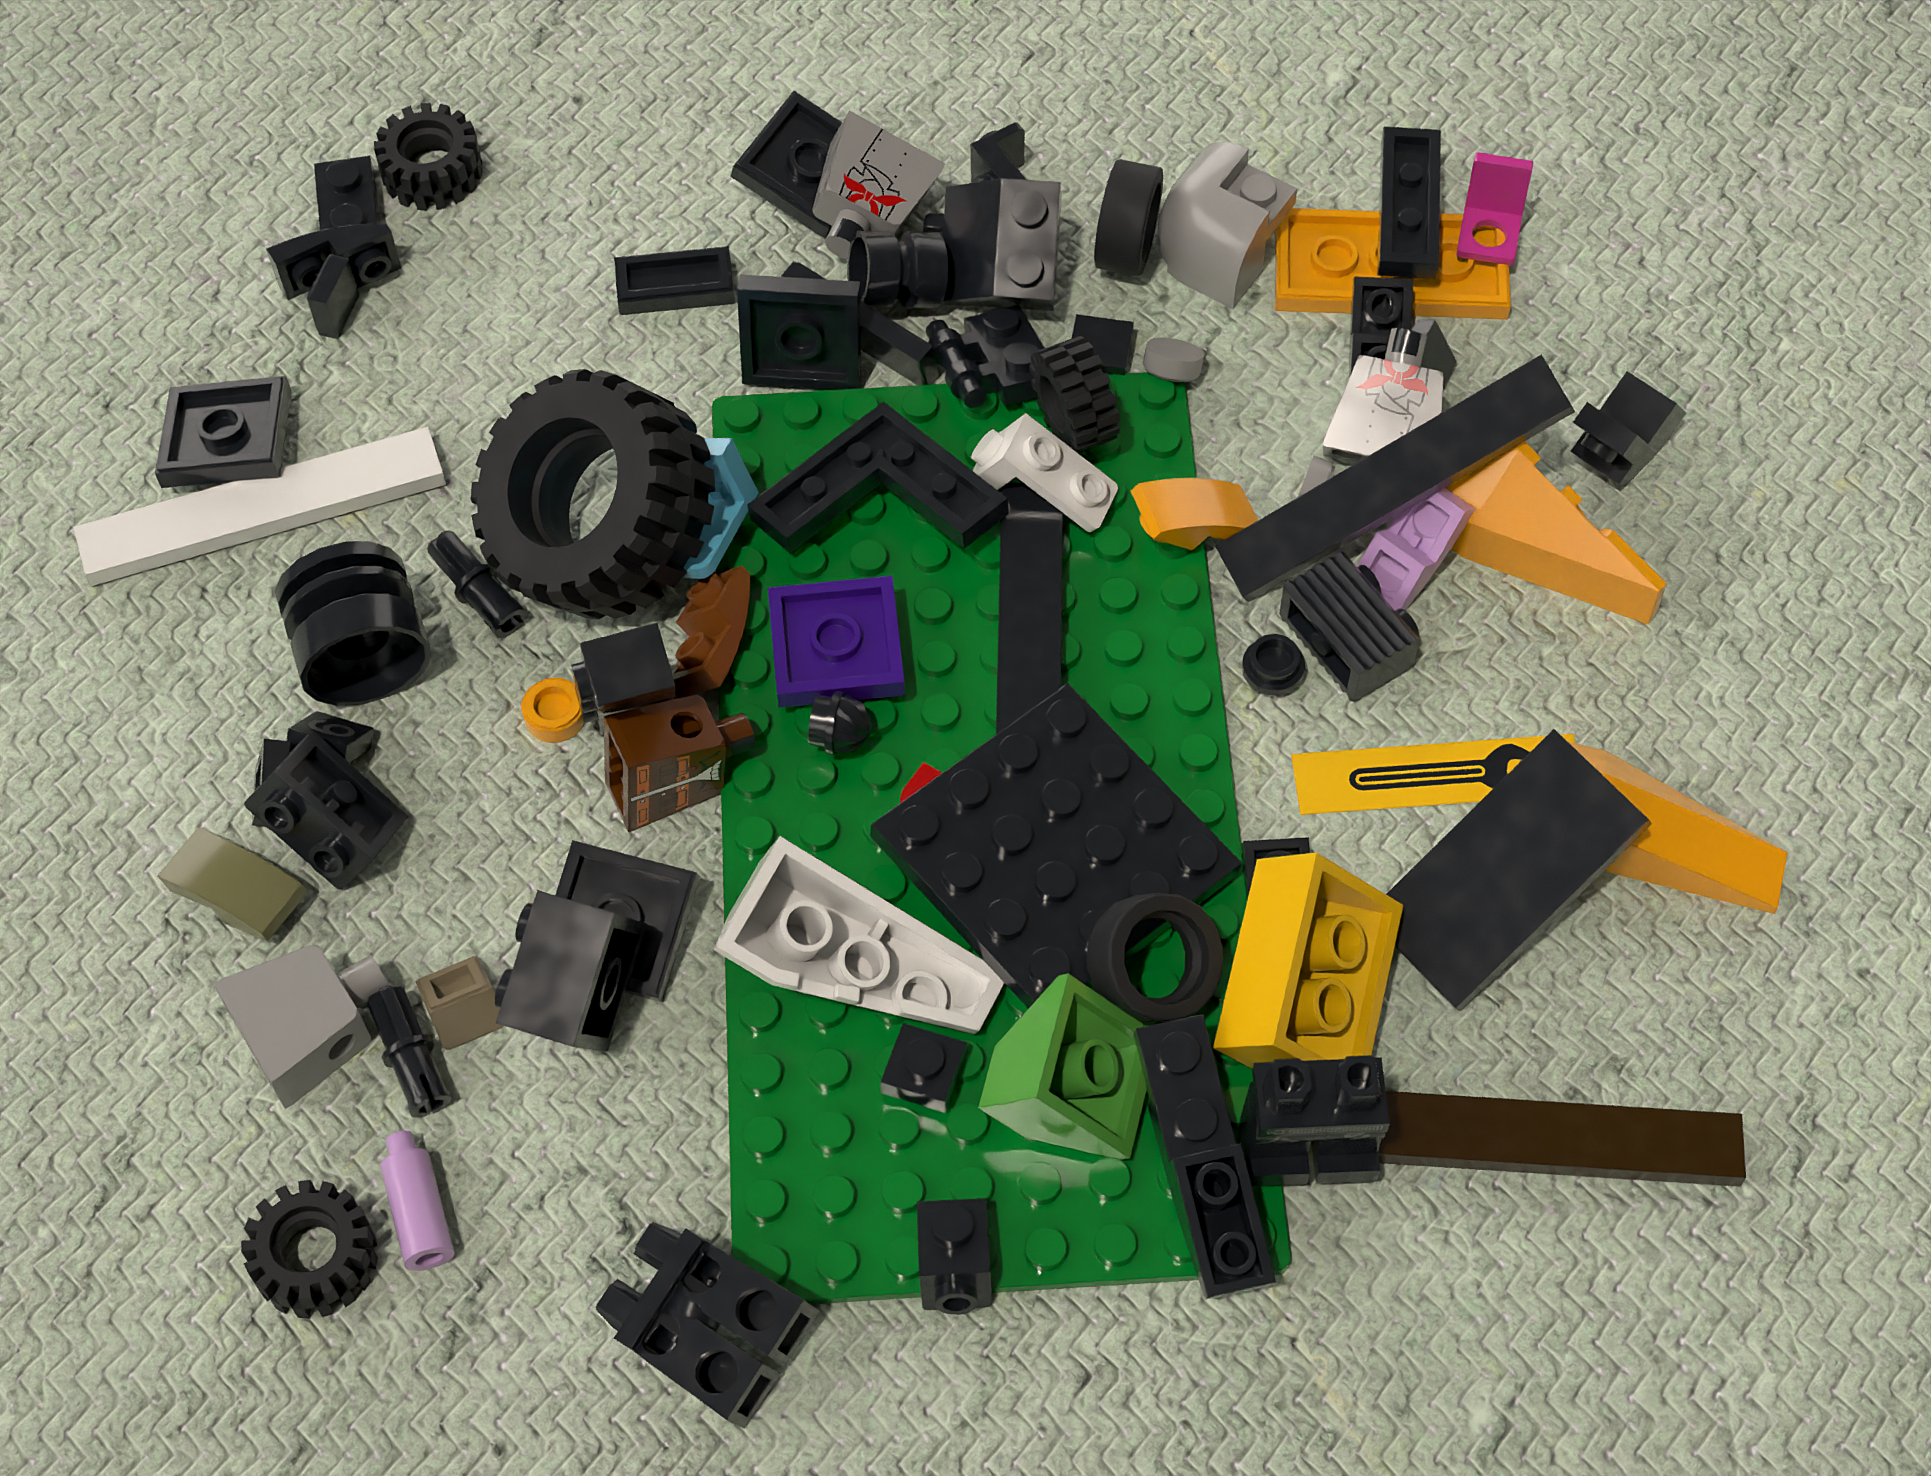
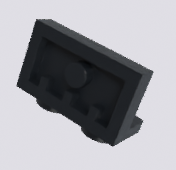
M313 730L304 737L271 775L244 802V806L269 830L275 833L311 865L317 873L339 890L347 886L376 858L409 817Z

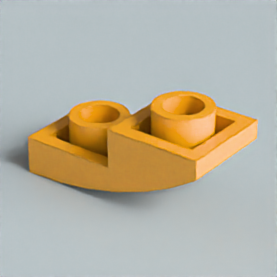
M1174 478L1139 483L1131 490L1141 512L1140 523L1143 529L1151 538L1160 543H1169L1193 550L1208 536L1214 539L1226 540L1258 521L1241 485L1227 481L1203 478Z

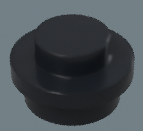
M1264 635L1253 642L1243 655V676L1253 689L1267 695L1285 694L1295 689L1303 679L1305 671L1304 656L1296 643L1284 635Z

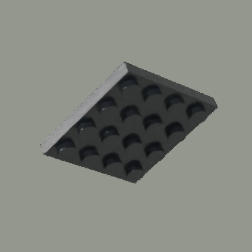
M1069 683L871 824L870 837L1028 1009L1059 975L1070 974L1089 988L1093 987L1087 969L1088 941L1097 920L1114 903L1135 895L1163 893L1181 895L1199 905L1237 876L1242 862ZM1148 918L1138 922L1132 928L1125 944L1124 962L1172 925L1166 920L1159 918Z

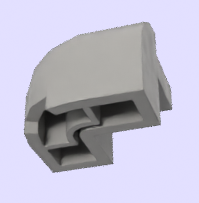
M1231 142L1212 143L1202 149L1171 187L1158 216L1157 239L1158 249L1168 265L1167 272L1193 290L1234 309L1262 273L1266 241L1296 204L1298 188L1249 165V148Z

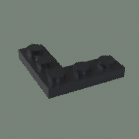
M884 401L747 504L750 520L789 553L801 546L881 483L964 549L1009 514L1008 498Z

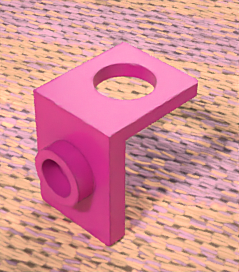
M1480 152L1475 153L1456 252L1457 257L1514 265L1521 220L1533 170V161ZM1481 226H1494L1504 233L1506 240L1499 246L1486 247L1476 242L1472 233Z

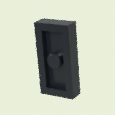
M370 155L314 163L320 230L346 225L380 224L375 172Z

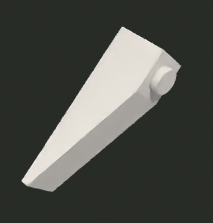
M781 836L758 863L730 911L713 949L774 986L976 1034L980 1030L1004 984L986 962Z

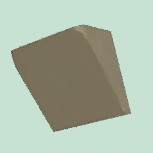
M472 956L415 981L440 1042L446 1050L458 1047L503 1027V1025L496 1023L500 1008L495 1006V993L478 956Z

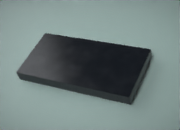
M1553 729L1386 894L1403 905L1395 947L1457 1010L1461 1011L1652 823L1568 741Z

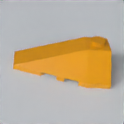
M1525 441L1445 487L1475 508V511L1451 548L1462 558L1647 625L1655 618L1667 583L1614 530L1606 528L1598 530L1585 517L1578 506L1583 499L1569 485L1560 492L1534 466L1541 457Z
M1569 742L1652 823L1604 870L1605 872L1772 914L1776 913L1788 852L1608 751Z

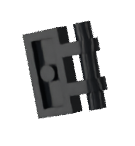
M1020 305L995 308L986 313L965 317V333L959 334L956 330L949 328L943 320H934L926 327L925 332L929 339L928 343L932 345L935 362L946 370L945 381L951 393L955 397L962 399L967 407L977 408L981 406L986 400V394L997 392L1003 405L1038 397V393L1032 387L1031 380L1035 378L1030 373L1029 364H1032L1030 360L1031 355L1034 352L1045 349ZM978 360L980 365H977L974 361Z

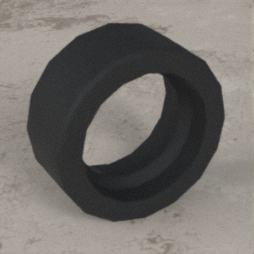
M1122 159L1115 161L1105 188L1097 225L1094 247V263L1096 268L1133 276H1140L1143 273L1152 247L1160 210L1164 178L1161 167Z
M1152 893L1135 895L1114 903L1097 920L1088 941L1087 969L1095 992L1128 1015L1143 1022H1168L1196 1014L1213 997L1222 976L1223 946L1216 925L1201 906L1177 894ZM1148 918H1159L1169 922L1180 935L1185 950V968L1179 985L1171 994L1162 998H1148L1140 994L1130 982L1124 965L1125 944L1132 928L1138 922Z

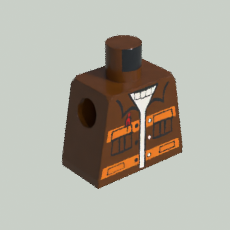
M698 695L682 697L604 716L605 784L627 831L637 830L718 795L721 789L724 788L725 759L755 749V737L750 722L744 713L715 722L704 698Z

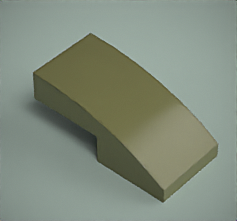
M199 827L157 876L170 892L213 909L226 925L267 942L308 892L302 883L264 859Z

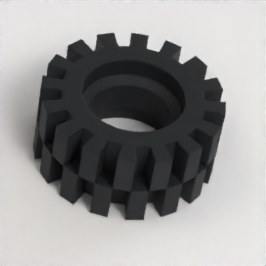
M421 103V112L414 113L412 107L408 106L402 109L403 119L400 120L394 114L386 119L388 129L380 126L376 133L378 141H374V151L383 185L386 186L387 193L392 199L398 196L399 203L407 208L415 200L417 210L427 211L428 202H435L436 209L440 210L447 208L445 203L447 198L451 197L455 204L463 201L462 189L472 194L477 188L475 179L481 180L483 173L481 165L483 163L474 126L471 121L466 122L464 113L457 110L451 115L450 106L440 104L437 112H433L431 103ZM440 150L448 152L441 159L431 163H414L410 161L413 157L425 151Z
M1077 336L1034 352L1031 355L1030 360L1032 364H1029L1030 373L1035 378L1031 380L1032 387L1038 393L1039 398L1036 401L1039 409L1042 408L1045 414L1043 420L1047 428L1051 427L1053 435L1077 453L1118 438L1120 426L1117 422L1120 421V413L1114 407L1117 399L1115 393L1110 391L1108 385L1111 383L1108 373H1103L1101 369L1103 363L1099 355L1094 356L1093 346L1089 342H1085L1084 337Z
M311 1180L298 1181L299 1193L292 1195L287 1185H284L275 1190L280 1199L278 1203L272 1206L264 1198L256 1206L261 1219L257 1221L248 1218L244 1230L250 1240H241V1253L247 1260L244 1266L249 1276L267 1302L271 1300L274 1307L284 1314H287L289 1308H292L298 1318L310 1319L312 1308H317L322 1317L334 1314L331 1303L338 1299H341L344 1306L348 1307L356 1300L351 1292L355 1286L365 1291L371 1282L366 1270L367 1268L376 1269L378 1257L373 1247L378 1245L376 1236L361 1206L357 1205L354 1197L344 1189L339 1194L335 1185L326 1181H322L320 1190H316ZM318 1226L330 1230L335 1235L336 1248L334 1254L322 1267L310 1272H299L286 1265L284 1259L286 1245L298 1232L309 1227Z

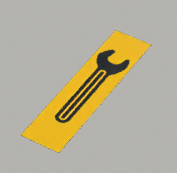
M1574 733L1560 734L1566 741L1575 743ZM1543 736L1291 754L1300 815L1480 802L1543 740Z

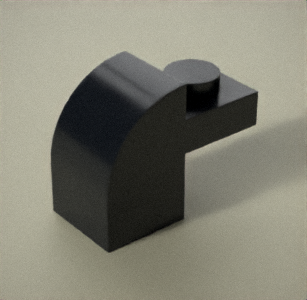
M1627 371L1600 410L1588 402L1581 409L1573 423L1584 432L1570 452L1619 485L1627 484L1657 455L1686 415V412L1677 403Z

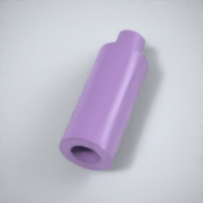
M411 1131L392 1133L385 1140L389 1156L382 1160L380 1168L404 1266L412 1271H422L438 1267L453 1258L454 1249L429 1152L422 1148H416Z

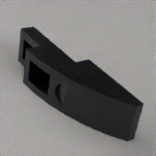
M1203 1014L1136 1028L1134 1038L1150 1098L1147 1106L1180 1226L1205 1299L1275 1284L1276 1279L1241 1143L1236 1144Z

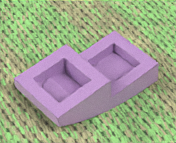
M1443 488L1393 517L1386 530L1376 532L1357 567L1365 565L1375 574L1381 587V595L1394 610L1398 608L1406 610L1448 554L1475 511V508L1448 489Z

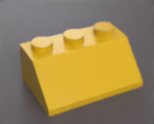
M1317 852L1257 859L1213 1048L1253 1069L1254 1063L1273 1062L1275 1059L1300 1058L1302 1061L1372 1055L1403 905Z

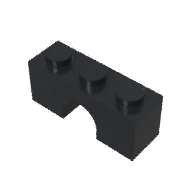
M658 622L580 643L582 662L571 665L575 691L584 723L596 720L601 736H604V716L672 700V697H675V682Z

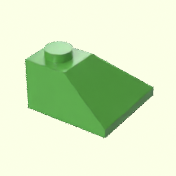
M1070 974L1059 975L995 1045L978 1108L1025 1138L1119 1160L1129 1159L1147 1090L1134 1032L1136 1028L1145 1027V1025Z

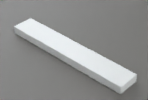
M424 427L283 467L280 469L279 477L233 481L74 526V531L85 576L90 586H94L444 486L446 482L429 428Z

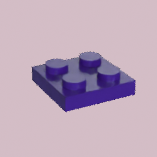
M893 576L768 587L778 707L813 704L817 695L832 697L835 691L845 692L846 695L857 700L905 695Z

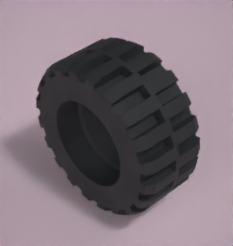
M587 369L570 370L563 374V379L556 375L551 376L534 385L536 393L532 395L524 392L509 405L512 412L506 419L500 417L496 420L489 431L493 438L487 451L481 449L475 465L481 468L478 482H472L470 497L471 502L477 505L478 512L471 515L475 536L485 540L480 545L481 553L488 566L496 569L499 580L510 589L521 592L524 597L584 618L600 620L605 616L614 619L629 616L636 611V605L647 608L664 596L661 589L666 585L674 588L688 573L683 567L689 558H698L705 542L699 539L704 524L711 526L714 506L708 503L709 493L715 492L714 470L705 466V462L711 460L710 451L705 438L696 434V423L686 412L676 408L673 402L629 380L603 370L593 373ZM614 449L617 461V483L610 507L600 523L588 535L574 543L570 530L569 512L575 487L584 471L596 458L608 450Z

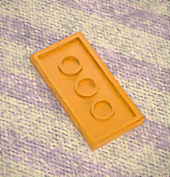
M1292 208L1275 230V311L1351 314L1352 281L1354 276L1414 279L1411 316L1508 319L1511 308L1509 265L1457 257L1456 252L1463 214L1440 213L1439 266L1436 279L1377 276L1379 211ZM1481 226L1472 233L1476 242L1486 247L1499 246L1506 240L1504 233L1494 226Z

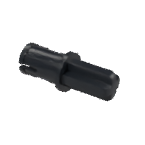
M443 531L437 538L430 541L427 551L436 564L456 585L454 592L456 599L463 604L468 603L497 638H505L523 625L524 621L522 619L527 618V610L503 587L502 583L497 579L496 569L489 567L488 564H481L453 531Z
M391 985L380 988L378 992L369 996L367 1005L386 1049L381 1056L384 1065L394 1069L409 1105L408 1110L411 1117L427 1116L424 1105L428 1102L434 1114L445 1108L452 1098L444 1086L431 1054L435 1046L433 1039L430 1035L422 1033L405 989L401 986L392 987Z

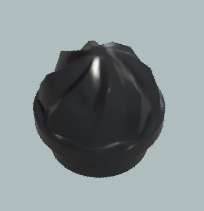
M835 691L832 697L817 695L813 703L809 722V744L825 747V752L829 755L857 750L865 742L872 728L870 716L864 704L841 691Z

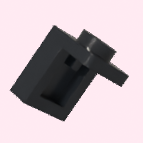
M1014 122L1000 130L990 131L979 140L970 144L972 183L1001 178L1027 180L1018 169L1024 165L1025 130L1018 122Z
M987 1198L917 1202L919 1280L922 1308L924 1310H939L946 1314L958 1315L971 1312L975 1308L991 1306Z

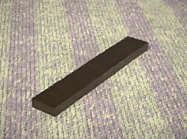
M1386 1091L1390 1124L1385 1137L1381 1138L1378 1150L1379 1163L1737 1187H1741L1746 1179L1743 1117L1741 1113Z

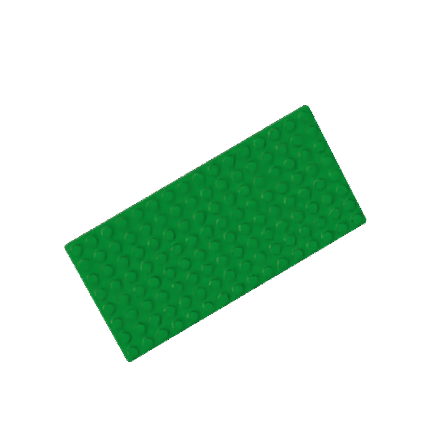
M1149 372L1126 373L1125 376L1109 374L1111 383L1108 385L1110 391L1115 393L1117 399L1114 407L1120 413V421L1117 422L1120 426V434L1117 435L1118 438L1078 454L1117 484L1118 490L1101 526L1093 532H1087L1063 513L1061 687L1069 683L1242 862L1237 876L1199 904L1216 925L1223 946V969L1213 997L1196 1014L1191 1015L1203 1014L1234 1138L1236 1144H1240L1239 1120L1249 1085L1253 1081L1252 1069L1214 1049L1213 1046L1247 905V894L1204 541L1193 550L1169 543L1157 542L1143 529L1140 523L1141 512L1131 493V490L1139 483L1174 478H1196L1185 383L1161 379ZM947 384L721 396L712 403L713 438H732L757 488L758 494L756 498L883 401L972 471L976 465V462L971 459L972 453L980 440L990 430L994 429L1000 433L1025 413L1051 433L1052 429L1051 427L1047 428L1043 420L1045 414L1042 408L1039 409L1036 401L1037 398L1003 405L997 392L986 394V400L981 406L969 408L962 399L955 397L951 393ZM1015 477V478H1013L1011 481H1009L1008 483H1023V482H1022L1021 480H1019L1017 477ZM881 483L801 546L789 553L750 520L749 511L747 512L716 568V574H720L743 565L750 573V596L743 635L732 665L719 687V720L744 713L752 727L756 744L753 750L725 759L724 788L721 789L724 924L758 863L781 836L982 959L870 837V830L873 822L900 804V796L904 787L923 762L943 773L996 735L1000 521L964 549ZM893 576L905 695L859 700L864 704L870 716L872 728L869 736L855 751L837 753L836 755L826 754L825 747L809 744V722L813 704L778 707L768 587ZM1173 926L1169 927L1124 962L1129 980L1140 994L1148 998H1162L1171 994L1179 985L1185 968V950L1180 935ZM725 957L732 1257L809 1304L921 1298L917 1202L987 1198L991 1293L1198 1280L1176 1213L1147 1106L1150 1101L1148 1090H1146L1131 1156L1129 1159L1122 1160L1025 1138L978 1108L995 1045L1028 1010L1005 983L980 1030L976 1034L774 986ZM1139 1021V1022H1141L1142 1024H1144L1145 1026H1150V1025H1155V1024H1159V1023H1164V1022H1143V1021ZM903 1023L967 1042V1056L946 1113L881 1093L880 1082ZM1282 1185L1252 1186L1274 1275H1281L1287 1271L1291 1259Z

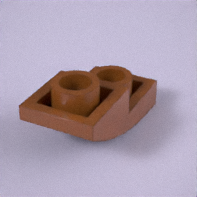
M743 565L720 574L713 572L706 578L698 579L687 592L686 596L689 602L676 620V623L689 638L676 651L675 658L678 661L671 671L675 682V695L678 698L720 687L732 665L743 635L750 596V573Z

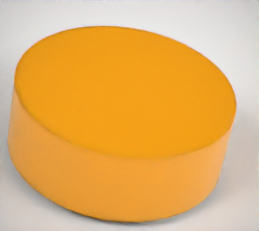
M543 679L533 684L523 696L521 710L526 728L530 734L541 741L558 743L569 740L577 735L585 724L577 699L575 684L567 679Z

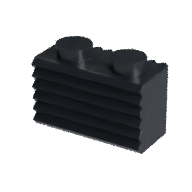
M1339 551L1334 557H1329L1324 563H1318L1314 569H1308L1304 575L1299 574L1294 581L1289 580L1283 586L1279 612L1282 621L1287 622L1289 629L1295 632L1297 639L1302 640L1304 647L1309 648L1311 655L1317 657L1319 665L1324 666L1327 674L1332 675L1334 682L1340 685L1342 692L1347 693L1350 701L1355 702L1414 666L1420 642L1419 630L1414 619L1402 608L1394 610L1381 595V587L1375 574L1365 565L1357 567L1343 551Z

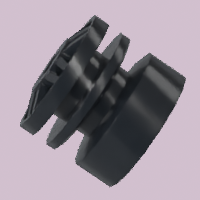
M345 541L316 549L297 559L281 574L275 589L278 607L283 618L287 637L291 640L290 645L303 691L314 700L334 706L367 704L400 692L409 687L425 672L432 658L429 640L419 610L414 606L413 592L407 580L403 560L390 547L371 541Z

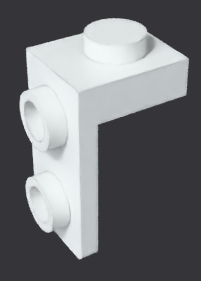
M1026 413L1000 433L994 429L990 430L977 444L971 456V459L976 462L973 471L998 490L1017 477L1087 532H1093L1101 526L1118 490L1117 484Z

